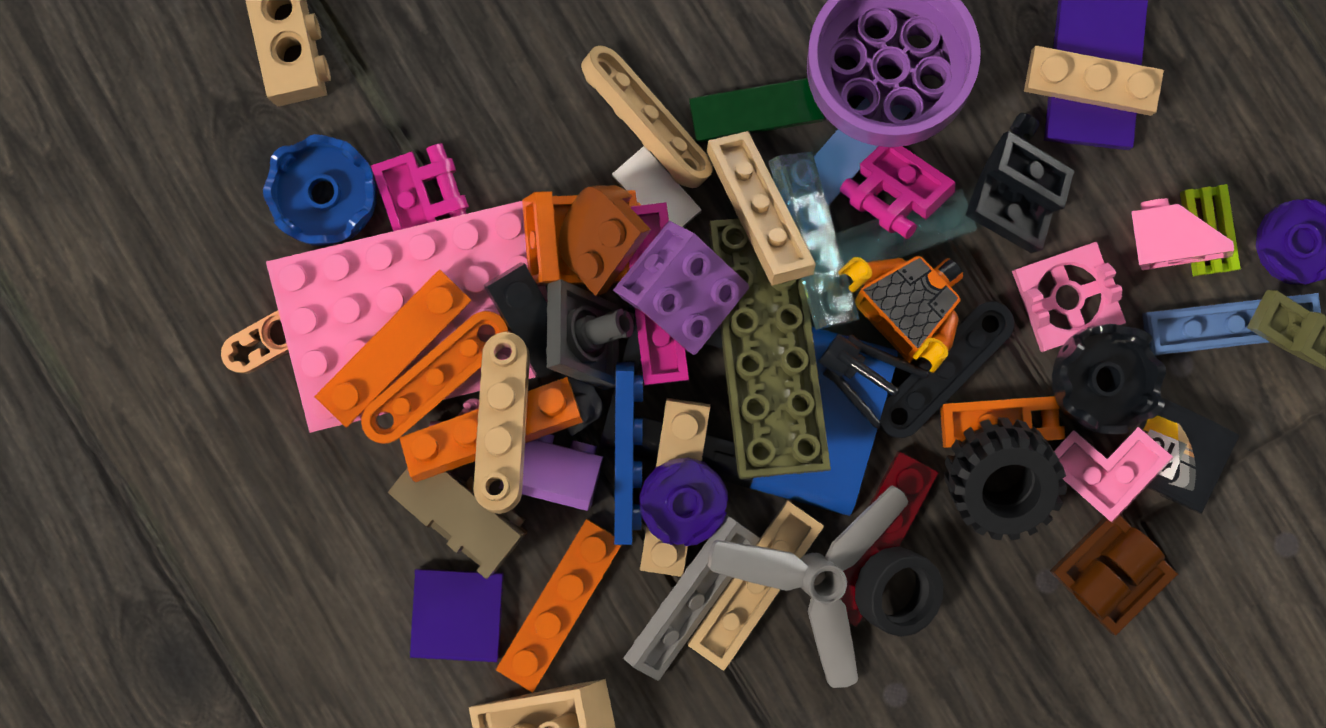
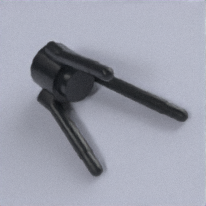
M838 333L818 361L826 367L823 375L839 387L873 427L879 428L881 421L842 376L845 375L851 379L858 372L893 396L899 394V389L864 365L863 362L866 357L859 352L922 378H928L929 371L867 345L853 335L846 339Z

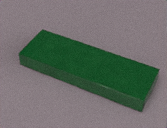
M808 78L689 98L696 143L708 142L709 140L746 131L749 134L818 123L824 120L823 113L817 106L811 93Z

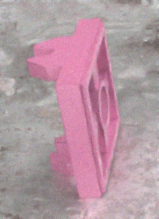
M1097 242L1012 271L1041 352L1064 345L1071 336L1082 329L1096 325H1122L1126 323L1118 302L1122 297V287L1115 284L1113 277H1115L1116 271L1109 263H1104ZM1064 265L1081 267L1093 275L1096 281L1081 286L1077 282L1069 280ZM1050 271L1055 285L1051 289L1049 297L1044 298L1043 294L1038 290V286L1045 274ZM1061 286H1072L1078 292L1079 301L1075 308L1066 310L1061 308L1056 302V292ZM1101 293L1098 312L1091 322L1085 324L1080 311L1085 303V299ZM1054 309L1058 313L1066 315L1071 329L1067 330L1051 324L1049 311Z

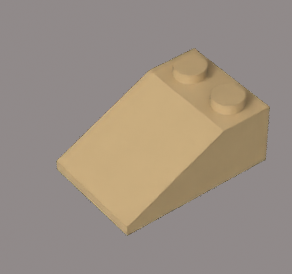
M606 679L557 687L469 707L473 728H616Z

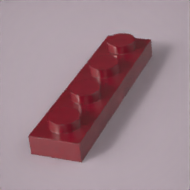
M902 452L896 453L869 506L890 486H895L905 494L908 504L855 565L843 571L847 578V588L840 599L846 605L849 623L856 627L862 618L855 601V584L861 568L871 556L885 548L900 546L939 473Z

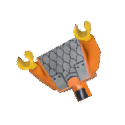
M916 256L909 261L903 258H891L869 262L859 257H853L838 271L840 276L846 274L852 278L853 283L848 287L851 292H855L862 285H865L861 288L853 304L906 361L911 363L914 359L917 361L919 357H924L932 365L929 371L932 373L936 372L947 358L948 352L953 346L959 322L958 315L954 309L961 300L952 287L963 278L961 268L949 258L943 260L933 269L920 256Z

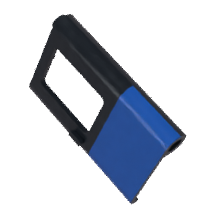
M629 304L627 312L635 314V307ZM635 315L633 320L634 330L628 338L622 362H635L634 375H637L641 355ZM720 325L705 344L723 349ZM812 327L831 470L740 479L737 471L734 441L706 434L702 461L716 471L722 481L850 516L856 504L877 428L872 426L833 381L823 375L826 367L818 361L837 336V333ZM860 340L867 345L896 357L898 355L895 349ZM859 352L866 357L863 362L864 365L891 383L895 370L894 366ZM858 372L851 379L843 375L842 377L880 420L888 392ZM616 388L614 389L599 447L615 451ZM634 414V418L643 419L642 445H634V456L657 463L663 422Z

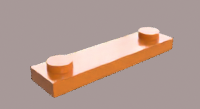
M439 269L314 397L347 428L472 300Z

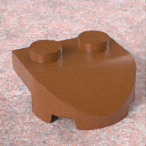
M596 185L583 189L568 210L559 235V249L564 262L595 296L608 291L651 231L627 204L632 195L616 185Z

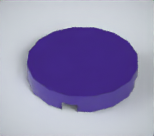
M1296 199L1277 205L1264 216L1257 229L1256 250L1260 263L1271 276L1286 284L1306 285L1326 279V205L1317 200Z
M689 457L671 459L656 467L644 481L639 496L640 514L649 531L663 543L670 545L684 544L685 546H691L703 542L713 536L723 524L726 516L725 509L727 507L728 491L721 477L705 462Z

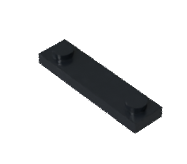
M520 262L484 284L483 286L500 316L505 321L510 333L518 335L526 344L530 353L529 367L540 386L568 377L583 422L566 428V432L573 436L606 415L608 412L593 385L547 368V302L526 264Z

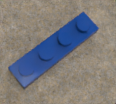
M617 362L614 545H632L633 530H641L642 527L640 504H633V488H642V461H634V445H642L643 419L634 418V402H643V375H634L635 362Z

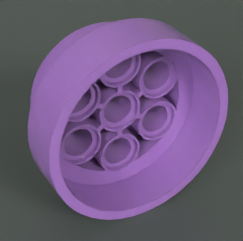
M828 0L814 22L809 40L807 76L811 93L824 116L841 132L860 142L881 147H899L924 141L947 127L960 113L968 99L980 66L981 48L978 31L971 14L961 0ZM871 26H878L884 29L887 35L881 39H874L869 37L865 30ZM914 35L922 36L928 41L929 46L921 49L915 48L908 42V38ZM842 56H849L856 61L857 66L853 69L845 70L838 67L835 60ZM889 65L896 68L900 76L895 79H885L878 73L877 69ZM925 75L936 76L941 81L942 86L937 89H929L922 84L920 78ZM853 96L866 97L870 102V107L865 110H855L848 104L847 100ZM895 105H904L911 110L913 116L907 120H899L892 115L890 108Z

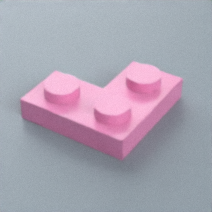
M1139 427L1108 459L1074 430L1054 451L1066 474V477L1062 479L1112 523L1173 459L1171 454Z

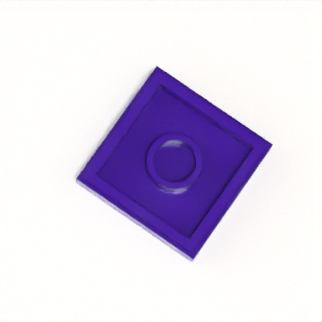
M415 569L410 658L498 662L504 573L495 572L488 579H485L477 571Z

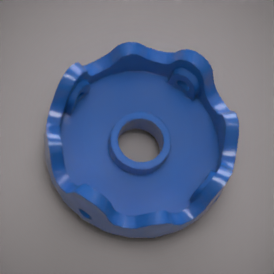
M314 134L294 145L282 146L272 154L268 177L263 187V196L274 218V223L280 230L300 242L312 246L328 247L341 244L355 237L365 228L373 215L377 203V184L369 163L351 144L336 138ZM322 181L331 182L334 187L332 199L325 204L315 203L312 198L314 186Z

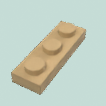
M1035 46L1031 50L1024 92L1151 116L1157 112L1164 70Z

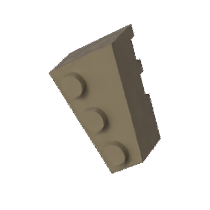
M407 467L388 493L426 527L431 526L448 540L447 545L458 554L462 551L480 566L477 571L485 579L492 576L527 534L528 530L522 526L525 518L514 509L506 513L496 514L483 508L474 496V478L471 476L465 481L452 469L415 483L411 479Z

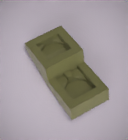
M1266 290L1247 328L1283 350L1326 370V316L1322 313L1308 311L1279 291Z

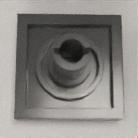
M562 279L548 283L547 368L603 390L616 388L619 339L632 335L634 324L629 312L623 311V309L618 310L617 304L600 296H595L593 293Z

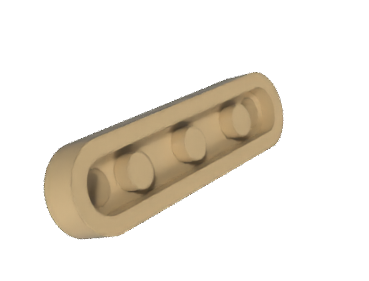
M605 46L592 48L581 64L586 81L607 101L615 114L630 127L642 141L644 147L652 152L675 182L689 188L699 187L711 175L713 170L708 155L615 51Z
M501 332L493 335L485 343L482 351L473 490L477 502L487 511L496 514L506 513L515 508L521 499L523 488L530 353L524 341L518 335L510 332ZM508 347L512 349L511 356L508 359L499 360L497 358L498 352L502 348ZM497 480L503 481L504 488L502 492L498 495H490L489 487L491 483Z

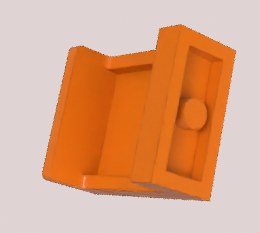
M626 190L632 195L627 203L629 207L640 206L641 204L636 200L635 190ZM552 191L534 192L522 199L528 270L537 286H548V283L560 279L573 285L584 284L564 262L559 249L561 226L568 210L578 195L552 196ZM629 262L613 283H619L629 271Z

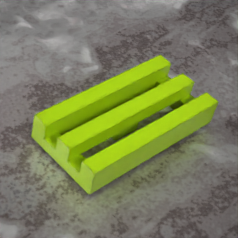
M1228 185L1181 191L1182 207L1198 217L1195 199L1200 198L1204 222L1217 230L1212 197H1214L1219 232L1233 241L1234 245L1233 257L1224 258L1223 264L1222 259L1210 260L1211 265L1205 266V261L1191 263L1193 277L1240 270Z

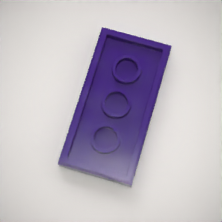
M1058 0L1053 49L1142 66L1148 0ZM1048 96L1044 141L1130 150L1134 145L1137 113Z

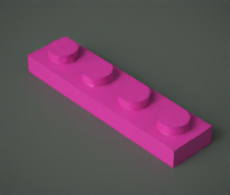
M667 202L630 207L651 229L629 260L630 268L669 221ZM635 308L644 386L689 380L685 348L645 313Z

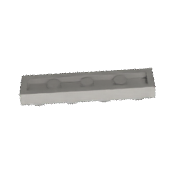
M727 514L723 524L707 540L695 559L686 568L685 573L667 598L661 603L657 612L623 658L633 668L657 681L663 676L733 578L715 573L709 568L708 557L712 543L716 540L755 546L760 540L758 536Z

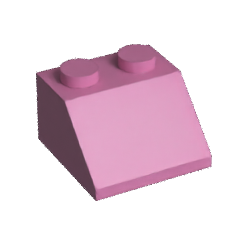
M1167 198L1140 203L1141 210L1132 211L1139 266L1142 270L1233 257V241L1181 205H1169Z

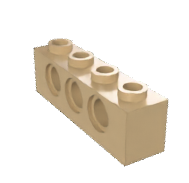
M245 0L267 98L278 107L326 96L325 82L330 81L331 76L325 56L318 55L315 40L321 39V30L315 13L309 14L307 1ZM284 4L292 5V12L286 19L275 20V12L280 6ZM294 45L302 47L301 55L297 60L284 62V54L289 47Z

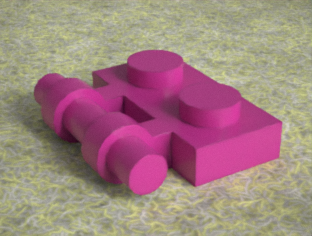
M442 143L426 148L431 164L422 167L418 166L413 152L371 165L393 231L435 222L444 216L451 218L467 214L466 210L469 206L465 195H460L453 173L456 172L452 158H447ZM433 179H437L444 200L435 204L431 203L424 183Z
M878 146L860 163V174L867 179L858 184L853 179L847 178L840 187V192L850 199L851 206L860 212H869L879 219V225L889 233L897 232L905 239H909L917 229V224L906 217L914 211L926 220L955 193V181L903 146ZM882 190L896 199L891 205L877 197Z

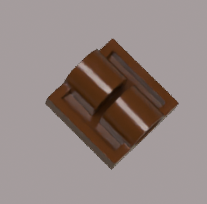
M1121 515L1113 523L1104 516L1050 570L1074 597L1115 636L1178 575L1164 560L1165 555L1157 545L1141 531L1131 527Z

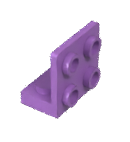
M669 220L613 291L623 300L645 313L683 348L695 355L747 292L749 285L695 233Z

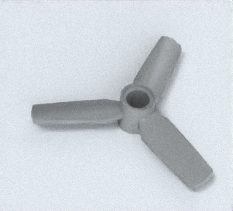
M890 486L832 542L826 556L819 553H809L799 559L792 552L716 540L712 543L709 551L708 566L715 573L785 591L796 588L803 589L811 597L808 615L827 683L833 688L849 687L858 681V674L846 605L840 599L847 588V578L843 571L855 565L907 506L908 500L901 490L895 486ZM826 571L824 580L814 586L816 577Z

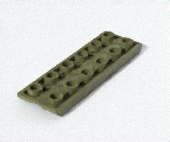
M791 214V216H792V218H793V220H794V222H795V224H796V226H797V228H798L797 216H796V214ZM740 220L710 221L711 249L749 285L747 292L720 324L739 478L747 479L830 471L831 466L805 277L772 286Z

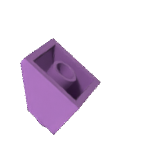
M551 434L525 443L522 494L588 511L592 507L604 459L603 456L595 455L597 446L574 440L571 441L570 448L553 444L555 435ZM501 481L499 489L504 488L503 481Z

